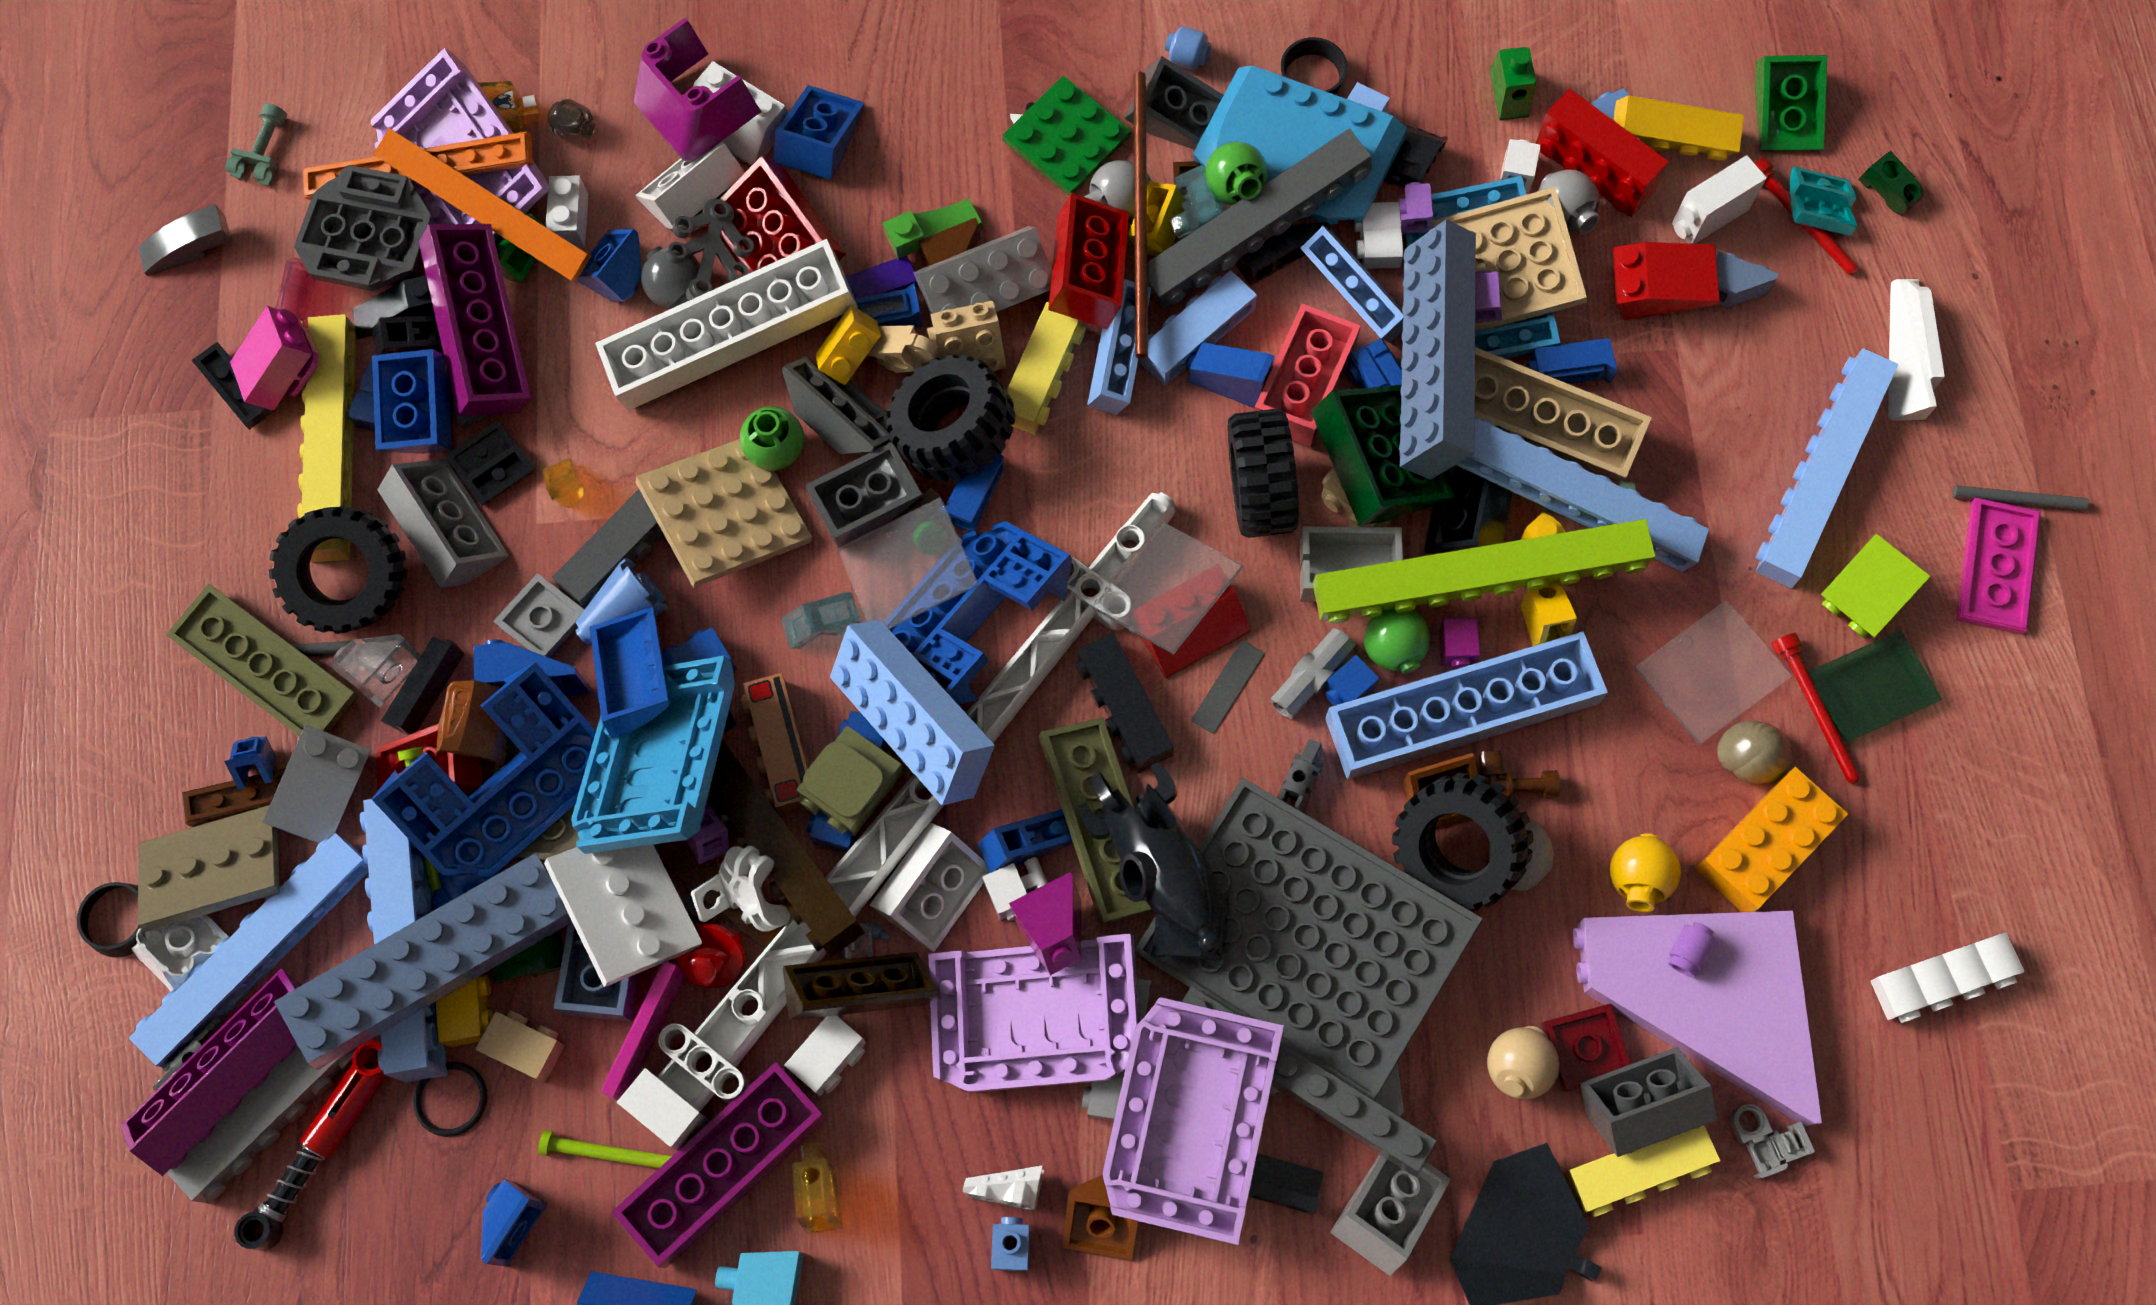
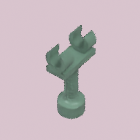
M264 104L259 115L264 121L251 152L232 148V155L226 161L225 171L231 172L230 176L242 178L245 175L247 165L255 166L253 178L259 179L258 183L270 185L274 179V171H277L278 166L271 157L263 155L275 127H283L288 114L278 106Z

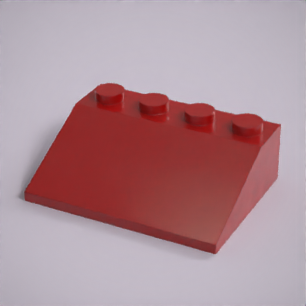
M761 156L720 198V200L727 202L733 208L734 219L732 223L741 236L750 238L754 243L751 255L747 258H740L733 251L734 245L721 230L720 239L735 261L747 266L748 274L825 239L828 240L839 261L846 255L784 167L777 162ZM739 245L742 249L748 250L746 246ZM735 270L738 275H742L740 271Z

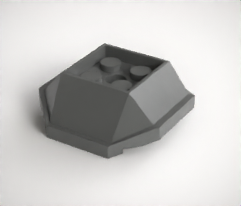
M348 165L339 172V176L326 182L313 193L294 248L312 279L374 291L388 285H396L402 280L416 276L422 259L419 240L428 224H434L435 221L408 176Z

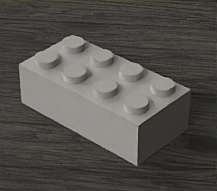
M1031 226L913 272L929 314L993 301L995 310L998 312L1049 291L1052 270L1036 227Z

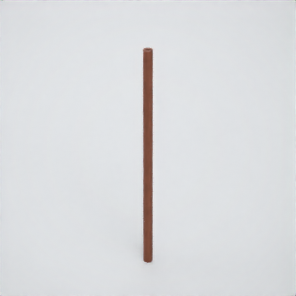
M1143 72L1134 74L1135 357L1138 359L1148 357L1146 74Z

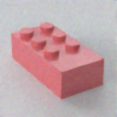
M1301 304L1254 411L1268 409L1284 411L1289 421L1292 441L1311 447L1318 433L1311 410L1331 391H1336L1347 367L1349 355L1354 351L1357 344L1361 325Z

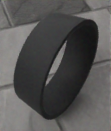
M1318 37L1300 39L1291 44L1281 59L1282 76L1287 78L1286 70L1288 66L1301 56L1319 55L1325 57L1335 65L1339 73V82L1334 87L1325 90V92L1336 95L1347 73V60L1342 50L1333 42Z
M121 882L106 883L92 890L82 901L77 913L79 934L87 944L100 954L109 957H124L133 954L134 952L131 948L137 943L136 934L140 927L138 926L135 932L120 944L113 946L94 944L88 933V917L92 907L100 897L116 888L126 887L138 897V885Z

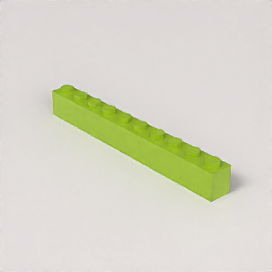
M1647 519L1316 574L1313 588L1320 621L1329 620L1330 624H1338L1350 620L1349 616L1362 614L1363 618H1373L1382 615V611L1395 609L1397 613L1414 610L1416 608L1415 605L1428 603L1429 607H1439L1448 604L1450 599L1461 598L1463 602H1468L1481 598V594L1494 592L1495 596H1503L1515 592V588L1527 587L1528 590H1538L1547 587L1548 583L1560 581L1561 585H1568L1579 582L1581 580L1580 577L1593 575L1594 579H1604L1614 575L1613 572L1626 570L1627 574L1638 573L1647 569L1646 566L1655 558Z

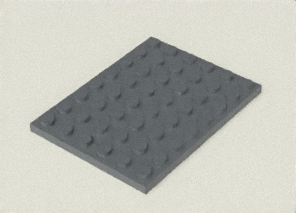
M1242 777L1198 848L1210 877L1212 892L1228 894L1222 962H1214L1213 959L1210 961L1202 958L1194 960L1189 957L1178 959L1176 957L1166 956L1162 958L1159 956V958H1152L1150 952L1153 946L1156 917L1136 947L1135 954L1189 988L1191 986L1237 1015L1284 1025L1281 1043L1375 1101L1482 923L1483 918Z

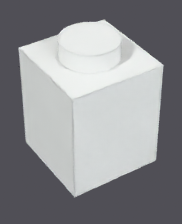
M1510 139L1504 156L1500 180L1522 176L1525 190L1529 192L1535 177L1540 145L1531 143L1528 140Z

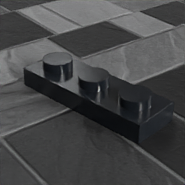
M216 342L192 359V362L241 422L250 430L274 411L244 402L230 363L232 358Z

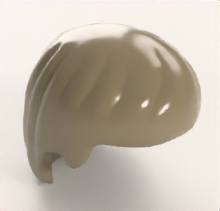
M1744 721L1733 725L1723 734L1718 743L1717 756L1719 762L1726 770L1733 772L1737 778L1746 783H1773L1780 780L1789 771L1793 761V750L1789 739L1779 728L1765 722Z

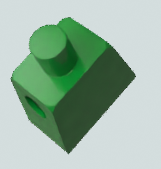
M1528 47L1499 50L1490 68L1499 120L1529 117L1536 90V77L1530 49ZM1518 90L1516 98L1513 97L1512 94Z

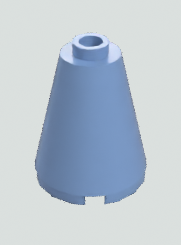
M625 558L618 564L576 620L578 628L575 631L585 644H591L590 626L652 606L656 616L669 608L668 604L662 603L666 599L644 571L641 574H637L632 570L636 564L630 559Z

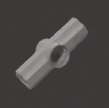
M1333 628L1312 653L1307 652L1293 668L1289 679L1272 696L1270 703L1283 717L1292 720L1314 694L1317 696L1325 688L1327 679L1335 673L1334 671L1355 649L1356 645L1345 632Z

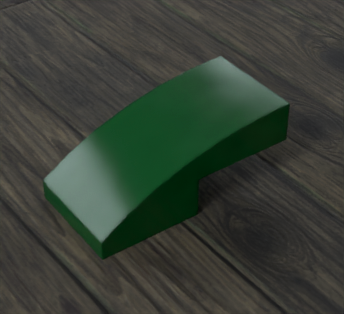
M560 934L547 936L492 968L493 983L498 985L528 975L537 977L560 970L564 951Z

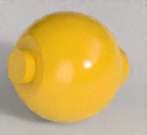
M1645 833L1625 841L1617 848L1610 863V877L1618 893L1627 899L1626 906L1629 909L1637 912H1651L1655 909L1656 903L1666 900L1676 890L1681 878V865L1677 854L1671 846L1662 841L1658 836Z

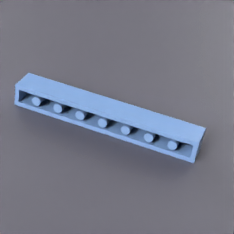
M1864 348L1861 349L1855 358H1848L1841 371V374L1845 375L1842 384L1838 382L1829 397V400L1833 401L1831 409L1825 408L1817 423V426L1821 427L1819 435L1813 434L1805 449L1809 456L1806 462L1801 461L1793 474L1792 478L1797 480L1793 489L1790 487L1787 489L1781 500L1780 505L1785 508L1781 516L1775 515L1768 528V532L1772 533L1769 542L1764 541L1755 556V559L1760 561L1755 570L1756 573L1791 589L1801 579L1899 365L1898 363Z
M1475 417L1474 454L1456 464L1588 528L1647 519L1655 553L1654 559L1681 572L1698 563L1709 528L1698 524L1696 519L1681 516L1671 511L1665 504L1652 502L1642 497L1635 490L1618 486L1612 483L1608 477L1595 475L1583 469L1580 464L1555 456L1551 450L1534 446L1526 442L1520 435L1507 433L1485 419Z
M336 833L332 837H328L320 842L316 852L306 862L300 863L293 869L291 877L280 887V893L267 896L265 903L256 912L247 915L241 921L240 928L231 937L225 938L218 943L214 949V954L204 963L194 967L190 971L188 979L178 989L169 992L162 1000V1005L152 1015L146 1016L137 1024L136 1031L129 1039L155 1066L163 1068L216 1015L222 1019L369 872L363 855L347 840Z

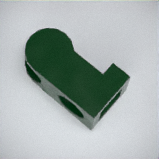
M1891 150L1872 164L1858 179L1866 188L1871 185L1885 199L1889 209L1897 214L1905 213L1924 197V191L1920 183Z

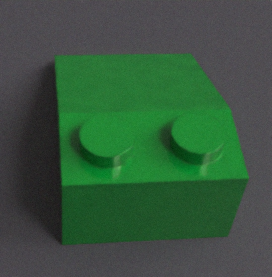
M1828 55L1764 56L1756 60L1755 99L1760 151L1824 149Z

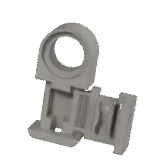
M1752 1104L1743 1105L1736 1108L1730 1116V1125L1738 1144H1746L1756 1166L1758 1174L1753 1175L1756 1179L1765 1178L1787 1169L1788 1162L1815 1153L1802 1122L1787 1126L1789 1131L1779 1134L1778 1131H1772L1765 1113L1758 1106ZM1744 1111L1753 1113L1757 1118L1758 1124L1753 1132L1744 1130L1739 1123V1117ZM1792 1130H1794V1133H1795V1135H1796V1137H1797V1139H1798V1141H1799V1143H1800L1801 1148L1799 1147V1144H1798V1142H1797V1140H1796V1138H1795V1136H1794ZM1784 1160L1785 1164L1780 1165V1161Z

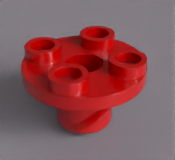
M694 923L693 925L702 944L698 949L676 957L680 969L686 978L697 986L720 988L731 984L737 979L745 963L741 936L737 932L729 931L720 925Z

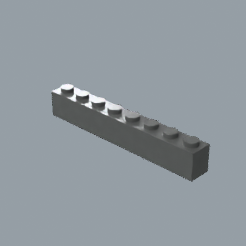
M1347 129L1263 185L1260 193L1251 200L1242 199L1147 262L1148 287L1151 288V293L1163 309L1168 305L1179 303L1188 292L1196 287L1205 286L1212 279V276L1221 270L1232 268L1243 255L1248 252H1256L1264 245L1266 240L1274 235L1283 234L1293 222L1301 217L1306 218L1315 212L1317 206L1326 200L1331 201L1337 198L1347 186L1363 181L1372 171L1371 155L1351 129Z
M1192 986L1181 1001L1235 1014ZM1280 1042L1271 1084L1273 1087L1416 1178L1419 1176L1436 1148L1437 1140Z

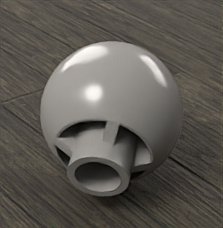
M1124 160L1108 162L1095 172L1089 186L1090 193L1084 197L1129 212L1128 222L1134 220V163ZM1147 172V185H1148L1149 181H1151V178H1150V176H1149V174H1148V172Z
M1562 170L1547 175L1542 180L1538 191L1556 186V192L1559 196L1568 232L1578 231L1581 235L1592 231L1600 220V216L1597 214L1600 195L1594 181L1585 173L1577 170ZM1550 195L1547 197V200L1554 207L1552 196Z

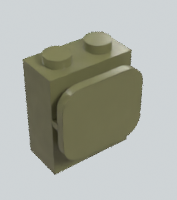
M846 726L836 740L829 743L807 769L803 782L796 790L802 799L800 804L814 815L821 812L829 818L827 824L841 835L847 831L855 837L904 774L901 763L852 728Z

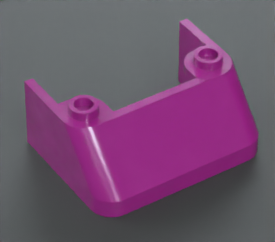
M684 18L645 46L640 60L634 103L683 161L690 162L703 156L761 113V110L739 75L715 93H712L706 86H696L690 88L684 95H681L670 83L708 55L707 50L691 24Z

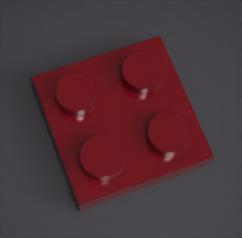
M1611 1004L1541 1023L1548 1039L1557 1050L1560 1063L1558 1076L1564 1092L1580 1088L1581 1082L1631 1064Z

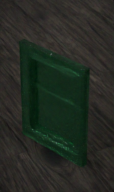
M1901 630L1808 671L1826 709L1846 743L1942 700L1931 678H1929Z

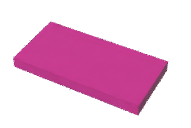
M1976 497L1971 501L1956 621L2021 635L2027 632L2041 511Z
M667 961L662 963L601 1088V1093L616 1101L620 1099L638 1077L686 977L676 965Z

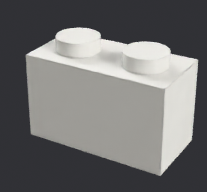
M580 175L549 176L546 228L576 247L585 249L589 194Z
M837 1015L827 1016L785 1063V1066L817 1095L821 1096L824 1092L829 1094L841 1081L842 1077L839 1074L848 1064L851 1067L854 1066L865 1053L863 1046L866 1042Z

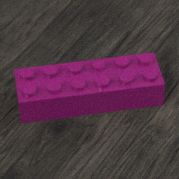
M428 224L419 240V245L457 415L473 416L520 413L531 399L491 224Z
M281 968L120 1125L129 1151L162 1177L170 1169L177 1168L185 1160L187 1152L197 1142H202L210 1136L215 1128V1124L225 1114L229 1115L239 1107L242 1097L251 1088L260 1086L268 1077L269 1071L279 1061L286 1060L294 1052L297 1043L274 1001L302 985Z
M774 1062L612 1211V1214L655 1265L666 1269L828 1118L783 1067Z

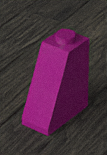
M1070 872L1009 903L1019 930L1049 975L1081 960V898L1073 875Z

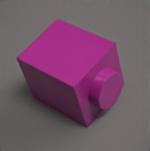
M1477 617L1443 618L1439 627L1441 666H1451V669L1456 670L1476 664L1480 656Z

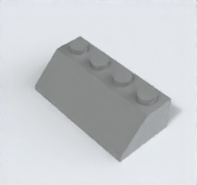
M446 458L391 465L377 490L440 589L468 584L508 558L509 554Z

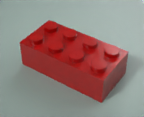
M1570 88L1546 112L1535 143L1540 145V152L1544 156L1552 158L1564 170H1577L1588 175L1596 184L1599 194L1611 202L1616 210L1626 213L1631 218L1654 194L1669 162Z
M1074 193L1070 194L1057 216L1049 311L1105 329L1109 327L1122 307L1129 212Z

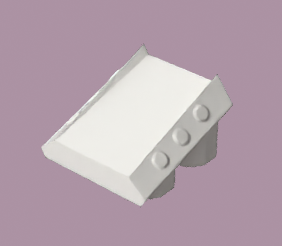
M202 915L145 933L140 928L136 934L137 943L131 949L139 961H142L171 992L174 989H178L188 979L190 971L211 957L218 943L229 936L210 917Z
M1042 1166L966 1178L962 1192L966 1197L1022 1209L1036 1210L1044 1170H1042Z

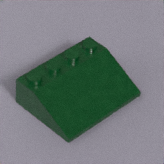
M1402 385L1331 391L1311 410V414L1359 526L1390 521L1455 498L1444 472L1430 480L1400 467V390Z

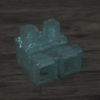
M1203 165L1174 178L1177 189L1187 200L1182 203L1185 212L1170 218L1178 238H1185L1227 210L1225 203L1215 197Z

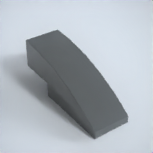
M216 204L187 214L164 226L146 239L138 249L144 273L148 276L207 257L205 250L232 242L225 215Z

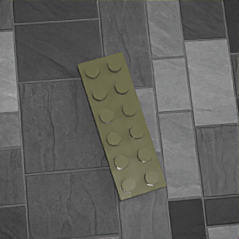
M209 583L166 634L298 736L301 735L305 724L329 733L359 696Z
M1101 717L1040 732L1038 737L1100 926L1153 912L1145 901L1133 902L1125 894L1120 880L1121 859L1114 847L1111 836L1103 840L1092 838L1080 815L1078 805L1086 802L1095 816L1103 817V803L1091 781V778L1098 772L1103 774L1113 792L1118 789L1134 808L1104 718Z

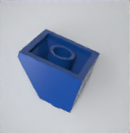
M635 229L608 230L590 252L591 258L577 281L610 301H627L637 292L638 287L636 285L641 280L642 268L639 235Z
M504 1179L501 1184L497 1183L494 1185L486 1197L488 1204L483 1210L481 1260L486 1264L507 1267L548 1204L517 1183Z

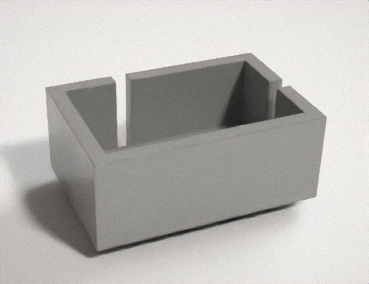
M1302 526L1299 540L1301 568L1300 602H1316L1313 588L1316 574L1403 560L1402 527Z

